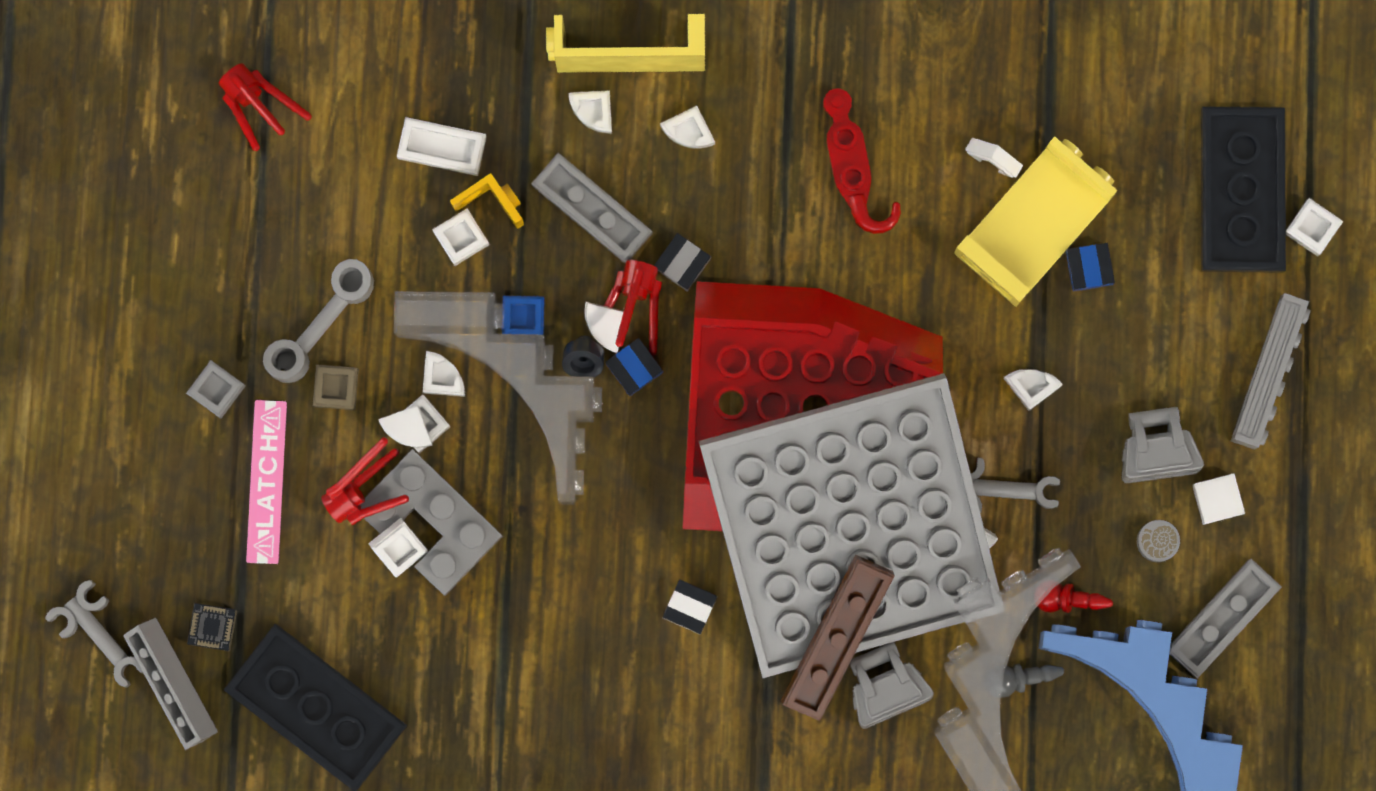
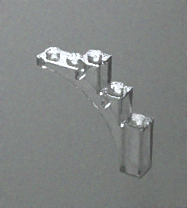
M395 291L394 333L397 338L431 341L459 350L489 366L508 382L532 410L546 436L555 467L558 503L576 505V495H584V470H577V453H585V428H577V422H594V412H602V387H595L594 377L545 376V370H553V345H546L544 335L496 334L497 328H504V304L497 303L495 293Z
M1056 548L1038 560L1040 567L1026 575L1023 570H1020L1001 582L1004 589L999 592L996 591L989 578L981 583L978 577L956 590L959 596L953 599L954 605L978 644L971 647L969 642H966L947 654L950 661L943 664L944 669L968 708L961 712L960 708L956 707L939 717L937 721L940 725L934 728V732L969 791H1021L1009 767L1001 738L1000 697L1004 671L1014 642L1032 611L1056 585L1081 567L1070 549L1062 553L1060 548Z

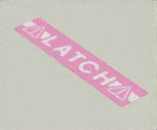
M255 401L247 563L278 564L286 401Z

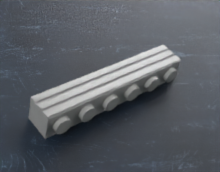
M1286 293L1280 296L1231 442L1254 450L1259 448L1260 445L1264 446L1269 431L1265 430L1268 420H1273L1277 407L1274 406L1276 396L1281 397L1285 387V382L1282 381L1284 373H1289L1294 358L1290 357L1293 347L1298 348L1302 338V334L1298 332L1301 324H1306L1311 310L1307 309L1309 301Z

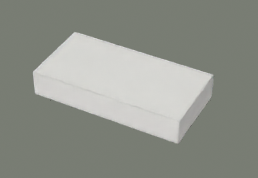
M405 117L397 159L478 176L487 136L483 133Z

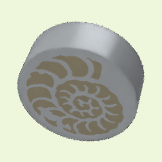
M1154 520L1145 524L1137 535L1139 552L1144 558L1152 562H1163L1172 558L1180 546V536L1177 529L1171 523L1164 520Z

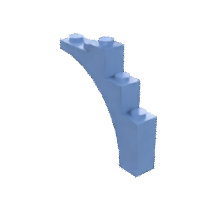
M1137 620L1136 627L1130 626L1125 628L1124 642H1118V634L1093 631V638L1076 635L1077 628L1054 624H1052L1051 632L1043 631L1040 633L1038 649L1072 657L1101 671L1127 690L1149 714L1167 744L1178 774L1180 791H1237L1243 745L1231 744L1232 736L1207 732L1206 740L1201 739L1207 689L1196 687L1197 679L1172 676L1171 683H1165L1172 632L1161 631L1162 623Z

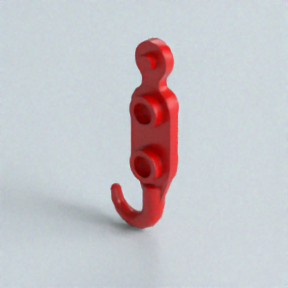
M841 88L832 89L825 95L823 107L833 120V125L829 128L826 138L834 183L851 208L852 216L860 228L872 234L885 233L898 223L901 215L900 203L894 202L892 204V213L884 221H875L869 216L867 201L871 186V171L864 136L861 128L848 117L852 107L850 94Z

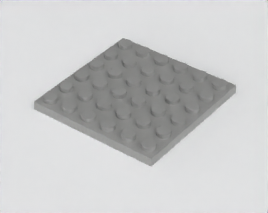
M944 373L698 441L763 678L798 668L855 555L892 570L895 575L856 652L1004 611L947 377Z

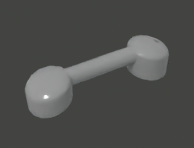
M347 259L335 267L331 278L335 295L296 342L282 339L273 342L267 347L264 352L263 363L267 372L274 379L283 383H292L304 377L309 369L310 362L307 353L348 304L364 302L371 295L374 289V278L372 272L363 262L357 259Z

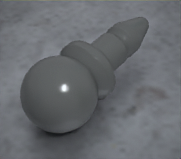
M1019 663L1014 664L1012 668L999 664L987 671L984 684L992 696L1005 698L1010 696L1015 690L1019 693L1025 692V684H1038L1041 681L1050 682L1062 676L1064 669L1058 666L1044 665L1041 668L1032 667L1022 670Z

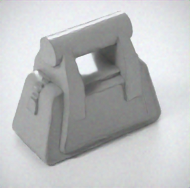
M1178 407L1128 413L1132 437L1126 440L1127 442L1124 444L1125 449H1123L1122 481L1124 483L1192 475L1202 469L1204 461L1191 433L1181 428ZM1167 425L1168 432L1145 434L1144 428Z
M894 642L853 658L850 662L853 674L857 675L859 684L857 683L853 687L854 690L852 692H854V710H857L859 726L862 729L869 728L922 705L933 698V690L914 665L910 664V662L903 665ZM890 661L892 670L869 679L866 671Z

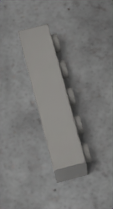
M154 618L139 624L123 636L184 749L187 750L216 734L218 731L157 619Z

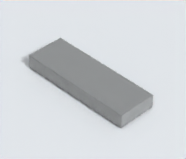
M559 153L555 155L531 183L536 190L625 264L653 234L646 225Z
M1249 559L1171 643L1169 655L1195 679H1198L1282 587L1257 563Z

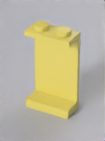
M688 14V47L566 48L563 16L554 15V27H546L548 61H555L557 72L705 71V14Z
M1054 136L1040 156L973 232L964 238L954 252L957 257L1015 307L1019 305L1118 191L1112 186L1114 183L1113 178L1102 168L1095 166L1092 169L1080 159L1083 153L1067 139L1061 142Z

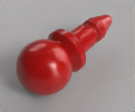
M1052 579L1040 582L1033 594L1036 606L1048 613L1056 612L1060 609L1065 613H1070L1072 607L1084 609L1089 607L1092 610H1099L1113 605L1111 599L1099 593L1074 592L1073 584L1067 583L1063 586L1060 582Z

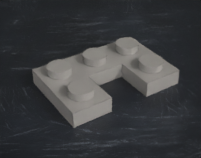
M412 449L365 498V502L360 506L363 509L402 495L409 497L407 503L365 517L364 519L380 534L398 519L402 518L404 520L414 509L428 521L443 537L414 567L446 596L503 536Z

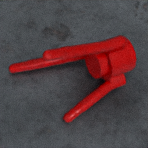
M243 63L232 67L219 81V86L226 93L222 99L232 110L254 151H258L260 146L239 103L243 107L252 104L278 135L285 134V129L258 98L262 93L259 87L305 120L312 118L308 111L269 83L258 70L251 72Z
M627 260L624 272L618 271L615 284L604 304L606 307L613 308L622 289V294L627 296L615 342L617 347H622L636 300H646L647 295H650L649 352L651 355H656L659 293L662 285L661 281L656 280L658 268L654 265L636 260Z
M386 437L381 438L337 483L328 488L326 493L321 496L326 510L336 522L342 523L348 519L351 525H355L365 517L409 501L407 495H402L361 509L360 505L365 502V497L359 487L399 455L398 449H392L355 478L388 444Z

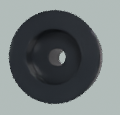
M586 335L580 336L564 347L562 368L568 375L577 379L595 378L603 370L604 350L591 337Z

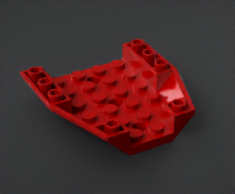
M697 281L683 529L723 531L698 441L802 413L803 404L810 397H820L827 405L943 374V337L821 288ZM727 392L738 393L744 402L743 409L735 415L725 414L719 407V400L722 395Z

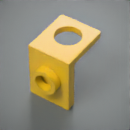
M491 173L450 200L453 209L457 212L488 190H491L515 227L518 229L524 225L522 217L515 209V207L521 204L508 184L500 187Z

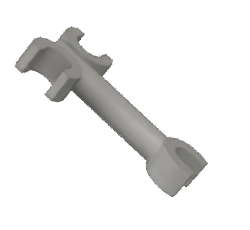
M977 458L976 470L970 473L980 513L982 511V503L978 496L1036 500L1045 509H1052L1059 505V501L1047 500L1043 495V488L1045 486L1060 485V479L1048 476L1038 483L978 479L985 469L983 458Z
M92 580L84 581L79 585L74 598L67 602L64 607L52 608L47 613L45 619L48 622H52L60 615L66 616L68 625L59 633L61 638L64 639L71 637L76 632L79 624L114 665L113 675L116 682L127 688L131 684L124 676L126 666L134 665L140 673H143L136 658L128 657L90 612L103 610L107 606L109 599L103 596L95 603L88 602L87 592L96 584Z

